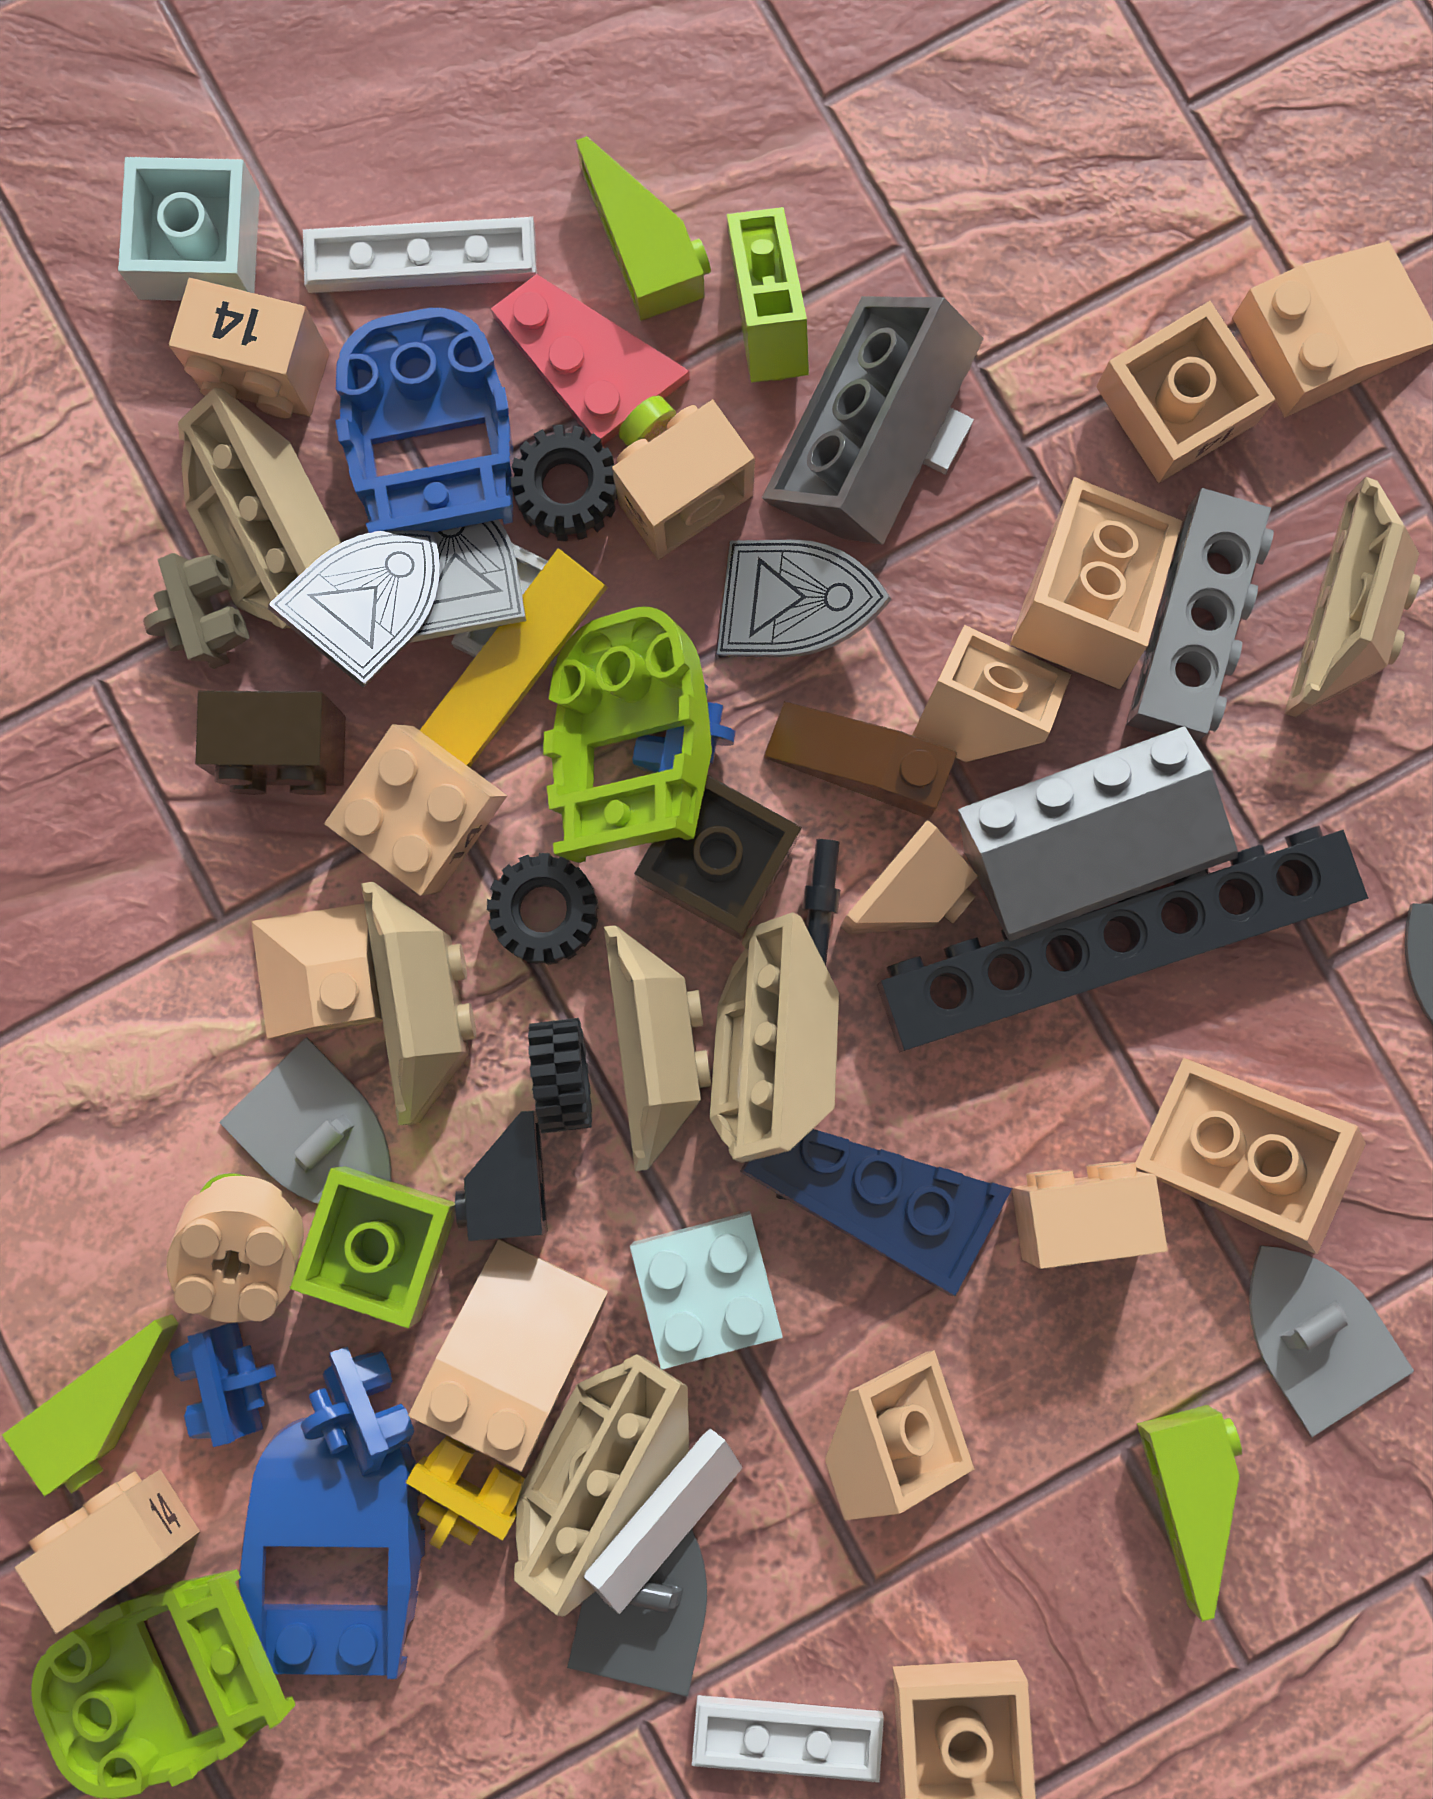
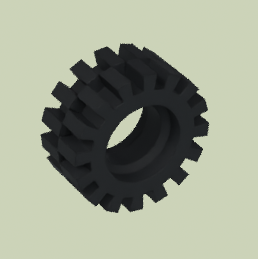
M564 425L553 426L555 434L546 436L542 429L534 433L536 442L533 445H530L527 441L521 445L519 449L522 456L520 459L514 457L511 466L514 477H510L511 487L519 511L522 512L527 524L530 527L535 525L538 533L546 538L549 537L550 533L556 534L558 541L568 542V535L576 534L578 540L588 538L586 531L592 527L596 532L604 527L603 519L606 516L612 518L616 510L614 502L615 499H618L612 471L614 466L613 455L608 447L605 449L602 447L601 439L594 433H592L590 438L586 437L584 428L573 426L572 433H565ZM561 464L578 466L588 477V487L584 495L577 501L568 504L554 502L543 491L545 476L552 468Z
M539 853L538 857H530L529 855L518 858L520 862L513 866L508 864L501 870L504 874L499 881L494 879L490 888L493 893L491 900L487 899V911L490 912L491 920L488 921L491 930L496 934L497 940L504 948L516 957L529 963H546L551 965L558 964L559 960L565 958L569 960L577 955L576 951L582 946L586 947L591 940L590 935L593 929L597 927V909L599 907L594 888L582 870L571 864L568 859L552 857L550 853ZM538 887L554 888L563 895L566 901L567 911L563 922L556 929L549 932L533 931L524 924L521 918L520 908L524 897L531 890Z
M572 1018L529 1024L528 1041L530 1046H528L531 1062L530 1075L533 1082L532 1092L533 1099H535V1111L541 1133L591 1128L592 1103L588 1079L589 1071L580 1019Z

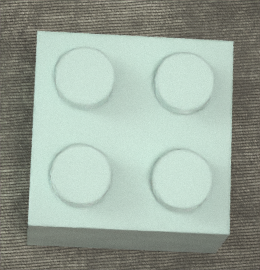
M125 157L118 271L139 300L182 301L189 277L254 293L260 192L244 160Z
M750 1211L634 1241L631 1244L630 1249L661 1370L783 1338Z

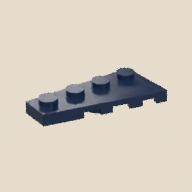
M812 1129L789 1151L747 1161L740 1170L741 1173L949 1296H956L1012 1188L993 1182L988 1183L953 1170L924 1164L904 1158L905 1156L874 1149L816 1129Z

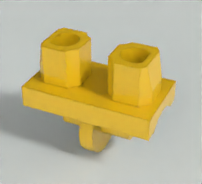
M448 1435L428 1457L424 1455L405 1482L449 1508L446 1510L427 1498L417 1515L438 1527L429 1544L440 1550L450 1534L471 1546L480 1529L459 1516L464 1517L503 1541L516 1518L517 1510L514 1507L518 1502L525 1479L506 1466L496 1463L484 1486L480 1489L461 1477L475 1450Z

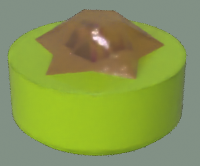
M652 396L639 404L624 420L619 430V438L627 446L640 439H646L650 442L668 430L667 424L676 415V411L662 396Z

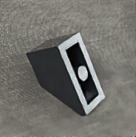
M521 1111L464 1178V1190L456 1191V1222L458 1228L467 1227L468 1241L537 1236L548 1232L541 1130L539 1129L536 1111Z

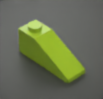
M586 136L576 140L581 171L640 321L705 298L704 275L711 273V267L700 238L691 241L683 220L590 138Z
M784 207L727 214L742 333L751 383L809 375L807 317Z
M172 1314L151 1322L2 1434L44 1497L63 1486H66L72 1494L103 1471L98 1460L116 1447L179 1325Z
M1204 1405L1137 1423L1187 1606L1202 1622L1214 1619L1240 1477L1235 1457L1242 1455L1240 1438L1233 1421L1230 1418L1224 1419L1222 1413L1209 1405Z

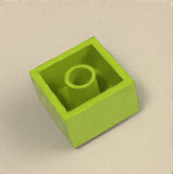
M346 1166L331 1168L290 1289L406 1328L412 1327L421 1320L456 1215L455 1202Z

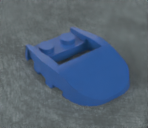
M425 308L380 317L358 328L344 343L337 361L336 391L340 396V419L335 420L338 441L343 447L354 490L362 502L369 520L366 523L368 532L408 530L438 532L503 519L504 524L513 523V490L510 477H513L511 467L513 463V443L509 407L505 387L501 386L495 369L493 354L486 336L479 329V326L460 312L446 308ZM486 423L491 455L378 477L373 445Z
M306 1418L296 1420L274 1435L265 1447L255 1468L242 1549L241 1578L239 1579L240 1595L274 1674L387 1676V1679H397L406 1669L408 1656H402L407 1626L415 1616L419 1592L417 1591L420 1563L421 1558L425 1555V1529H421L420 1517L417 1515L419 1512L417 1497L421 1492L405 1483L417 1464L407 1443L394 1452L387 1454L379 1470L362 1476L344 1428L342 1430L348 1447L339 1453L331 1454L325 1437L314 1440L305 1439L300 1425ZM266 1546L389 1548L388 1605L264 1604Z

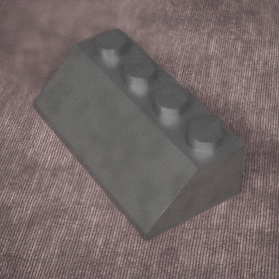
M862 296L762 499L768 504L842 539L883 545L984 338L944 297Z
M1185 726L958 809L964 853L973 871L978 875L977 879L1009 942L1238 857L1237 846L1212 769Z

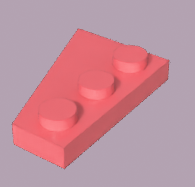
M538 274L491 308L493 318L580 426L584 428L588 436L590 437L594 433L601 439L602 446L619 434L622 423L639 404L652 396H662L665 399L690 380L689 370Z

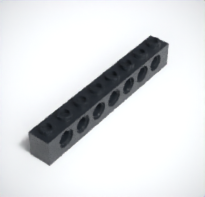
M1320 826L1284 837L1288 848L1266 854L1263 844L1239 851L1238 857L1230 860V867L1212 873L1209 872V869H1205L1175 880V885L1154 892L1152 889L1118 901L1117 904L1091 911L1010 942L1002 929L1001 933L1004 941L981 948L977 937L944 948L946 960L924 966L921 956L886 967L890 978L881 980L877 984V988L899 1053L1369 899L1344 829L1323 836ZM1280 866L1289 867L1297 874L1299 889L1295 896L1286 894L1278 886L1276 875ZM1223 884L1234 886L1242 895L1243 907L1238 915L1227 912L1219 901V892ZM1167 902L1179 905L1186 914L1187 924L1181 934L1171 932L1163 924L1161 912ZM1109 921L1120 922L1128 929L1131 941L1125 952H1116L1106 944L1104 928ZM1051 940H1063L1072 948L1074 962L1068 971L1056 970L1049 964L1046 958V948ZM994 958H1005L1016 967L1018 978L1011 990L998 989L991 983L988 976V968ZM936 977H950L959 985L961 999L954 1009H943L933 1002L930 995V987Z

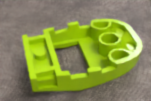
M652 607L631 608L592 620L570 637L557 658L549 693V700L557 704L554 729L544 731L543 755L552 758L554 784L547 786L549 810L562 814L564 841L553 843L554 854L577 863L586 862L587 856L676 837H681L685 840L693 839L712 755L708 702L701 663L697 650L685 631L666 613ZM684 726L682 753L674 755L673 769L593 788L594 748Z
M237 1569L162 1585L98 1613V1617L83 1627L70 1632L50 1646L40 1658L33 1674L31 1686L34 1713L57 1767L64 1777L77 1789L100 1799H119L141 1794L148 1786L168 1781L171 1787L194 1778L200 1770L218 1759L221 1761L240 1749L263 1727L268 1725L269 1729H272L295 1707L296 1704L292 1696L284 1697L235 1582L241 1578ZM167 1610H170L218 1725L195 1735L191 1734L144 1623V1620Z

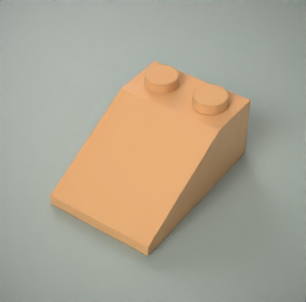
M1390 241L1302 264L1257 285L1248 291L1232 317L1284 417L1292 415L1433 348V322Z
M1074 477L1027 592L1010 645L1120 689L1148 646L1182 521Z
M1183 1058L1135 1164L1137 1170L1156 1174L1158 1180L1234 1218L1286 1242L1318 1254L1366 1143L1356 1125Z
M498 1239L441 1347L408 1416L522 1471L530 1458L608 1291L502 1239Z

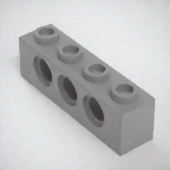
M1201 488L1188 505L1126 725L1159 735L1185 726L1195 743L1206 736L1209 730L1215 732L1218 729L1227 702L1226 697L1219 696L1224 674L1229 676L1233 674L1242 650V641L1235 640L1240 619H1248L1258 593V586L1250 584L1255 564L1262 565L1273 540L1274 531L1266 528L1271 511L1270 507L1205 488ZM1218 553L1223 555L1230 563L1231 574L1215 572L1208 563L1207 554ZM1192 608L1208 610L1215 619V630L1207 631L1199 628L1192 619ZM1177 663H1188L1198 671L1200 676L1199 687H1189L1179 681L1175 672Z

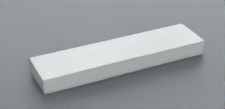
M533 217L303 230L304 281L309 293L528 281L537 274L535 224Z

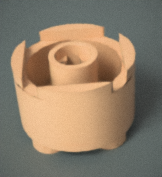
M230 1176L213 1182L210 1188L202 1191L197 1196L195 1194L187 1202L166 1259L168 1279L174 1290V1300L180 1309L190 1314H199L215 1321L230 1323L250 1320L255 1322L263 1321L275 1312L276 1307L284 1300L290 1290L304 1236L302 1218L296 1207L293 1210L289 1203L281 1197V1190L272 1183L259 1178Z

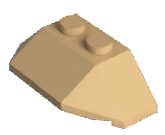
M213 388L178 421L179 439L184 440L182 475L185 506L209 554H213L227 563L233 581L232 588L228 589V592L236 607L259 618L271 621L282 629L290 628L268 609L269 603L318 558L341 544L290 442L223 388Z
M1365 477L1347 495L1284 714L1297 717L1366 681L1387 667V665H1393L1402 649L1405 633L1398 630L1403 609L1408 610L1411 607L1419 589L1420 576L1414 574L1419 552L1377 480Z
M374 882L362 883L361 888L366 910L398 1125L417 1124L422 1121L469 1055L467 1040L476 1039L473 1009L470 1003H461L458 980L467 979L465 956L461 944L452 945L450 935Z
M793 912L747 929L742 942L745 949L732 967L717 1006L710 1120L721 1139L729 1147L728 1151L732 1158L742 1163L789 1151L835 1108L839 992L801 916Z
M618 926L604 927L634 1167L635 1171L648 1170L700 1103V1088L711 1086L707 1050L695 1052L692 1027L703 1026L699 990L687 992L686 981L682 975Z
M636 1354L624 1360L623 1364L606 1369L578 1383L523 1483L517 1502L516 1543L519 1561L515 1563L514 1581L557 1616H566L595 1592L593 1587L583 1577L585 1572L689 1452L688 1386L664 1370H661V1368L643 1356Z

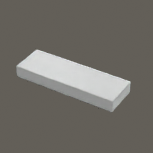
M711 1429L706 1431L585 1572L583 1577L603 1601L618 1614L624 1610L743 1468L726 1440Z
M697 1695L692 1766L879 1783L884 1723L883 1712Z

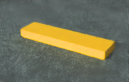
M558 548L522 595L526 621L498 626L419 731L470 768L608 587Z

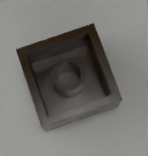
M198 691L195 765L214 776L216 783L230 785V792L236 794L261 795L267 793V785H290V793L323 795L326 794V786H344L346 716L323 692Z
M707 775L694 838L685 840L681 837L652 842L634 875L639 884L737 939L742 940L797 843L802 827Z

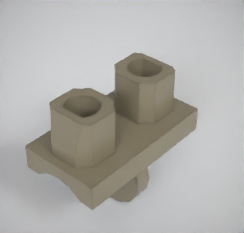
M175 553L157 559L167 590L159 591L153 595L158 610L144 618L143 623L146 633L151 636H166L170 651L185 649L188 660L208 661L210 668L215 669L230 663L227 651L247 641L250 637L245 620L239 610L230 606L216 612L213 610L210 596L232 588L233 581L225 560L213 554L188 560Z

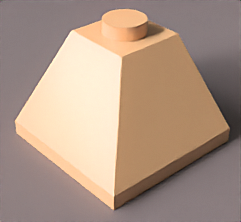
M964 625L912 736L956 751V758L964 762L1043 743L1051 731L1071 674Z
M927 820L850 910L840 927L848 934L933 928L943 916L953 924L976 897L967 888L978 875L939 829Z
M364 903L251 921L267 1039L382 1022Z
M935 1350L925 1352L849 1391L825 1458L844 1520L900 1514L974 1470Z

